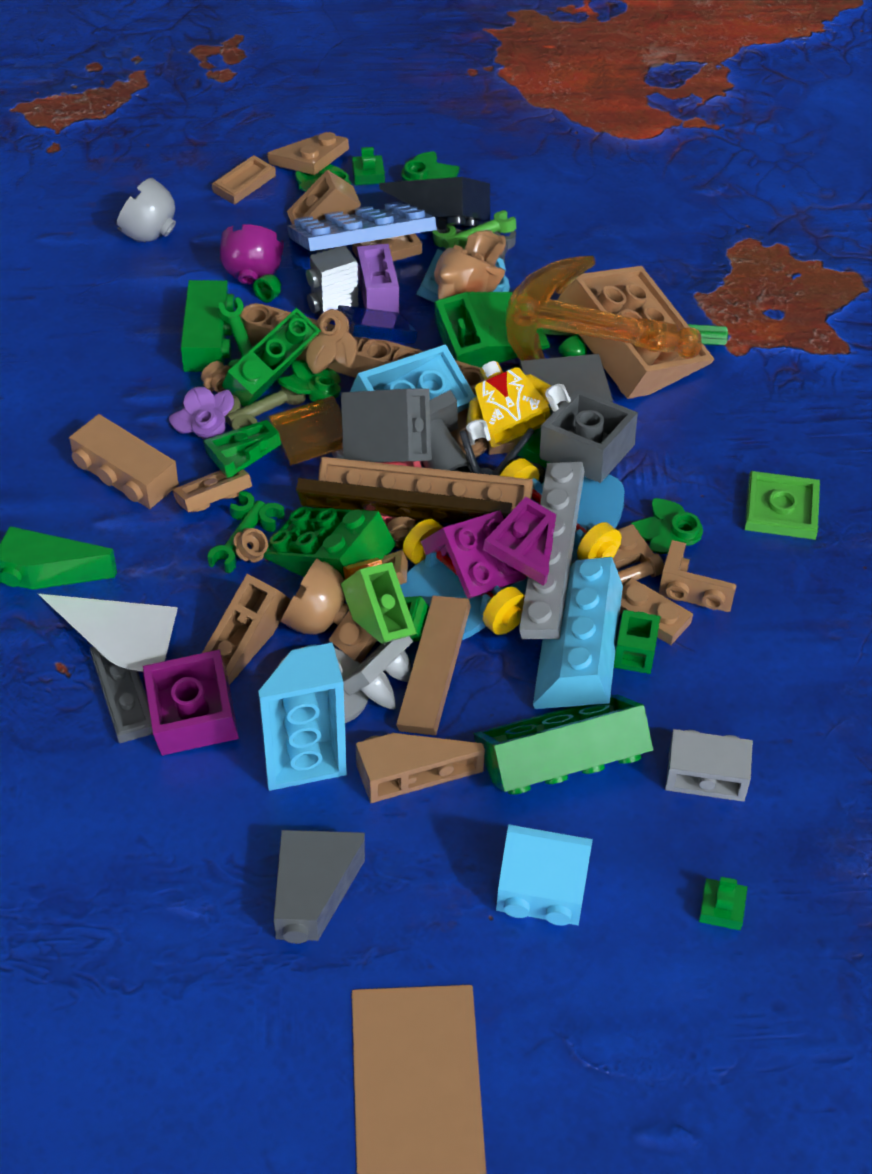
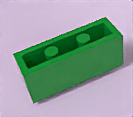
M189 280L181 342L184 372H202L212 362L220 361L224 364L225 359L231 358V340L227 339V336H232L233 332L229 322L222 320L217 312L219 302L224 303L227 311H235V295L229 294L228 281Z

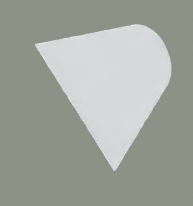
M38 594L113 664L134 671H143V666L165 661L178 607Z

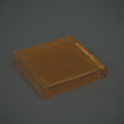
M334 396L269 416L270 423L279 432L281 447L290 465L343 449L342 413Z

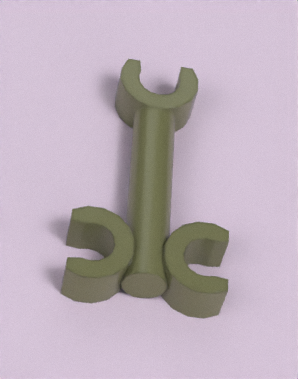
M281 386L280 391L243 408L240 406L238 397L233 395L234 406L225 416V422L232 428V431L257 423L256 416L284 403L299 405L306 400V394H296Z

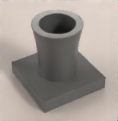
M449 390L430 400L432 460L421 462L424 468L471 473L465 452L450 433L458 429L457 400L452 391Z

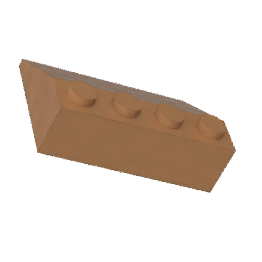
M642 266L574 274L556 301L557 306L581 336L583 342L590 348L593 354L600 355L603 368L608 372L617 384L618 389L627 399L650 395L710 365L714 361V357Z

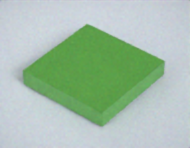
M750 471L745 530L816 540L818 533L820 480Z

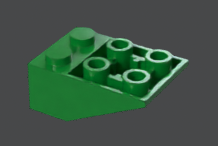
M464 292L435 301L436 326L444 345L448 347L456 361L482 368V366L491 361L501 363L550 348V344L527 292Z
M299 507L291 513L288 521L282 528L271 536L268 549L263 554V558L302 577H305L314 561L318 559L333 566L345 579L343 567L374 558L382 560L385 555L391 552L396 543L379 511Z

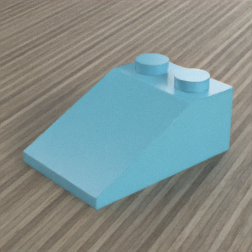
M446 345L357 374L350 392L392 389H429L430 400L451 390L457 400L458 413L468 408L469 402L476 397Z

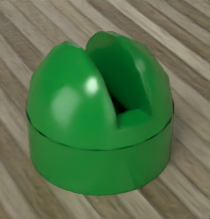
M263 275L254 282V292L261 301L271 302L281 293V281L275 275Z
M574 335L560 345L558 352L562 357L587 355V347L580 336Z

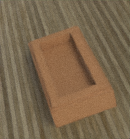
M253 155L213 182L212 191L235 205L276 176V169L274 166Z

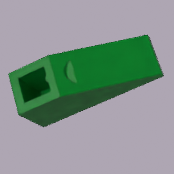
M296 308L227 371L222 387L238 397L243 407L254 403L318 336L321 330Z

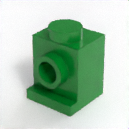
M623 610L614 668L651 674L661 616L640 611Z

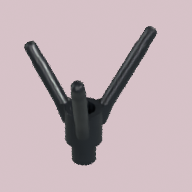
M528 428L496 470L478 466L466 431H460L459 434L471 473L500 476L505 467L514 460L534 433V429Z

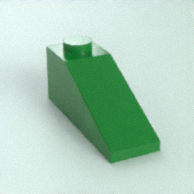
M11 526L0 543V583L10 587L34 590L115 578L117 574L112 548Z

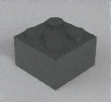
M576 389L569 396L571 402L564 401L558 407L559 409L541 425L540 459L550 463L583 462L584 477L601 483L635 445L638 412Z

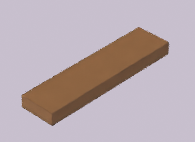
M433 595L396 725L399 731L427 735L437 734L471 608L469 599Z

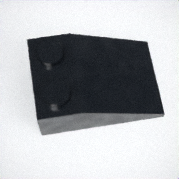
M466 177L379 183L380 190L420 210H424L429 215L446 219L447 225L473 228L478 226L481 221H490V183Z

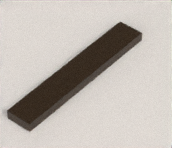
M298 478L296 487L300 503L305 507L379 511L381 516L409 517L423 521L433 519L440 523L457 524L499 510L505 519L513 510L512 503L303 478Z

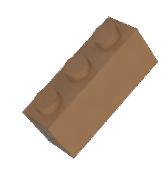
M100 414L96 415L69 437L72 449L71 456L79 468L89 470L98 476L104 484L114 486L122 491L131 501L139 502L148 509L154 507L172 489L179 485L175 460Z

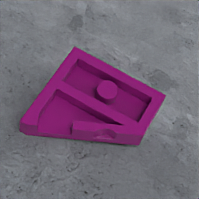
M525 496L485 539L483 550L544 586L549 574V562L557 514Z

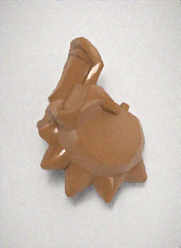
M489 230L476 231L468 236L465 249L458 245H455L453 248H447L438 259L434 271L435 281L439 286L438 300L464 292H493L505 275V270L501 267H496L495 264L499 256L504 252L506 238Z

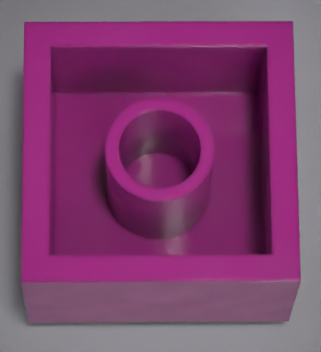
M220 649L143 666L152 731L162 756L239 739L228 674Z

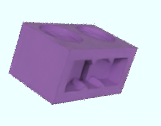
M389 244L357 247V277L367 319L399 315V284Z

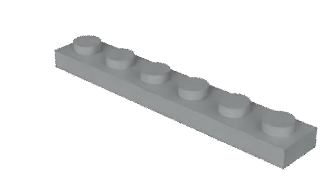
M583 462L547 463L540 505L557 514L549 562V574L544 586L528 577L519 628L522 639H560L585 472Z

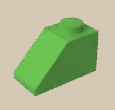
M392 562L359 569L340 583L352 619L381 644L417 634Z

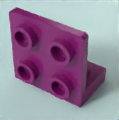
M500 510L444 527L421 541L426 555L441 551L442 556L450 555L465 595L469 599L491 592L496 586L503 588L527 578L525 574L483 550L485 539L504 520Z

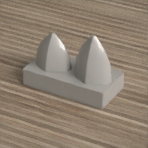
M410 637L379 645L343 680L344 690L350 696L361 689L368 698L378 705L393 710L396 709L393 689L383 671L397 680L409 681L412 667L409 657L404 650L413 640Z

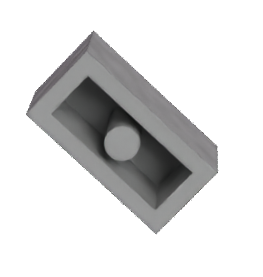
M673 729L668 754L665 790L745 802L751 780L753 740L741 739L733 735L719 736L700 733L695 730L683 731Z

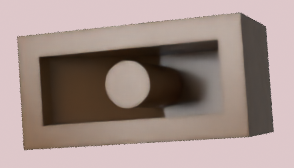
M327 169L294 203L287 213L291 224H295L294 219L312 216L313 219L324 220L326 213L343 211V214L352 215L355 213V209L361 206L354 187Z

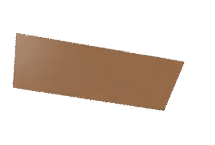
M455 985L352 990L357 1174H487L473 986Z

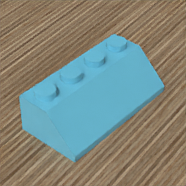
M612 557L576 560L570 566L560 639L542 640L533 700L535 709L610 703L623 585Z
M333 643L309 645L301 649L291 650L258 691L269 791L347 775L344 685Z

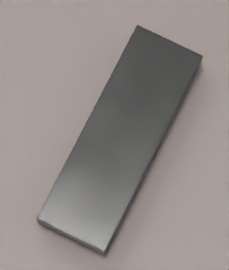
M94 646L90 647L93 663L119 744L153 734L149 704L138 671L115 665L107 660Z

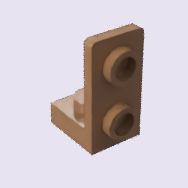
M672 540L662 572L659 594L676 601H684L713 610L730 612L736 585L687 572L690 559L684 558L686 543Z

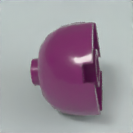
M243 224L242 230L233 231V226L222 232L220 260L230 275L243 284L251 285L261 276L267 274L274 275L279 269L284 242L283 240L281 242L277 240V233L262 226Z

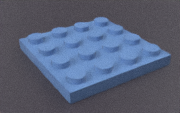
M402 201L386 203L385 209L381 210L373 209V206L356 208L355 214L352 215L343 214V211L326 213L324 220L313 219L312 216L294 219L295 224L287 225L289 238L309 251L437 230L434 216L425 213L424 210H417V207H410V204H403Z

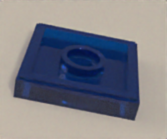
M338 305L337 310L344 313L348 318L349 332L354 337L416 343L418 331L400 313Z

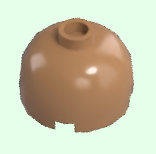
M316 559L302 580L296 595L293 596L281 622L297 632L309 635L325 632L333 622L339 625L349 610L348 605L344 603L346 599L340 583L345 579L341 573L330 564Z

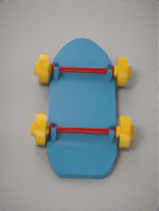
M525 458L517 459L505 467L500 476L533 479L531 500L540 504L544 483L540 484L538 481V468ZM608 475L601 483L587 477L583 479L571 565L576 560L613 558L621 544V533L615 528L619 523L624 508L625 491L619 479L612 475ZM433 519L419 522L406 536L403 543V552L415 566L407 573V583L400 585L404 597L421 596L429 607L433 595L469 599L465 595L450 555L442 556L441 551L428 555L425 554L421 541L444 528ZM528 576L523 581L503 588L496 586L491 592L470 598L471 608L462 640L473 636L486 626L497 635H504L518 626L521 622Z

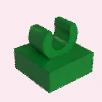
M362 147L361 156L352 157L355 185L385 183L382 155L374 156L373 147Z
M720 877V880L706 878L699 922L741 930L748 886L738 885L736 879Z

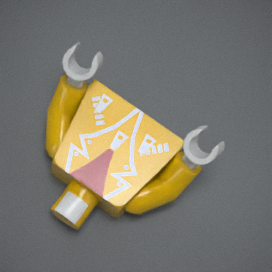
M497 361L488 362L480 369L484 381L474 387L476 397L469 402L466 420L469 441L471 445H474L476 439L486 438L491 449L524 435L528 428H533L534 430L540 428L550 417L548 404H550L551 409L555 412L559 409L557 405L559 402H571L563 384L552 386L531 374L525 375L518 367L503 372Z

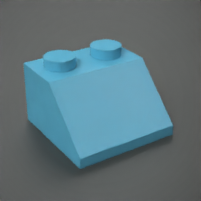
M508 825L496 911L505 912L509 916L516 918L528 916L545 919L555 925L573 924L579 926L593 839Z

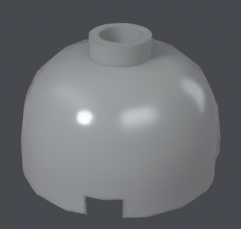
M148 178L137 187L141 193L135 199L131 196L128 198L116 223L119 226L118 230L139 242L153 241L161 235L166 237L176 224V221L173 220L176 209L172 195L158 181Z

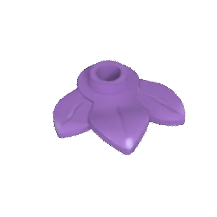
M194 387L184 397L183 403L185 408L171 414L169 421L176 431L183 434L194 432L204 440L221 435L225 430V416L234 406L233 395L229 390L213 395L205 387Z

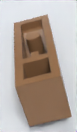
M246 574L202 652L220 649L227 670L229 685L274 634L291 602V599L282 592L249 574Z
M391 733L384 736H371L362 742L356 743V766L370 803L483 772L485 749L482 743Z

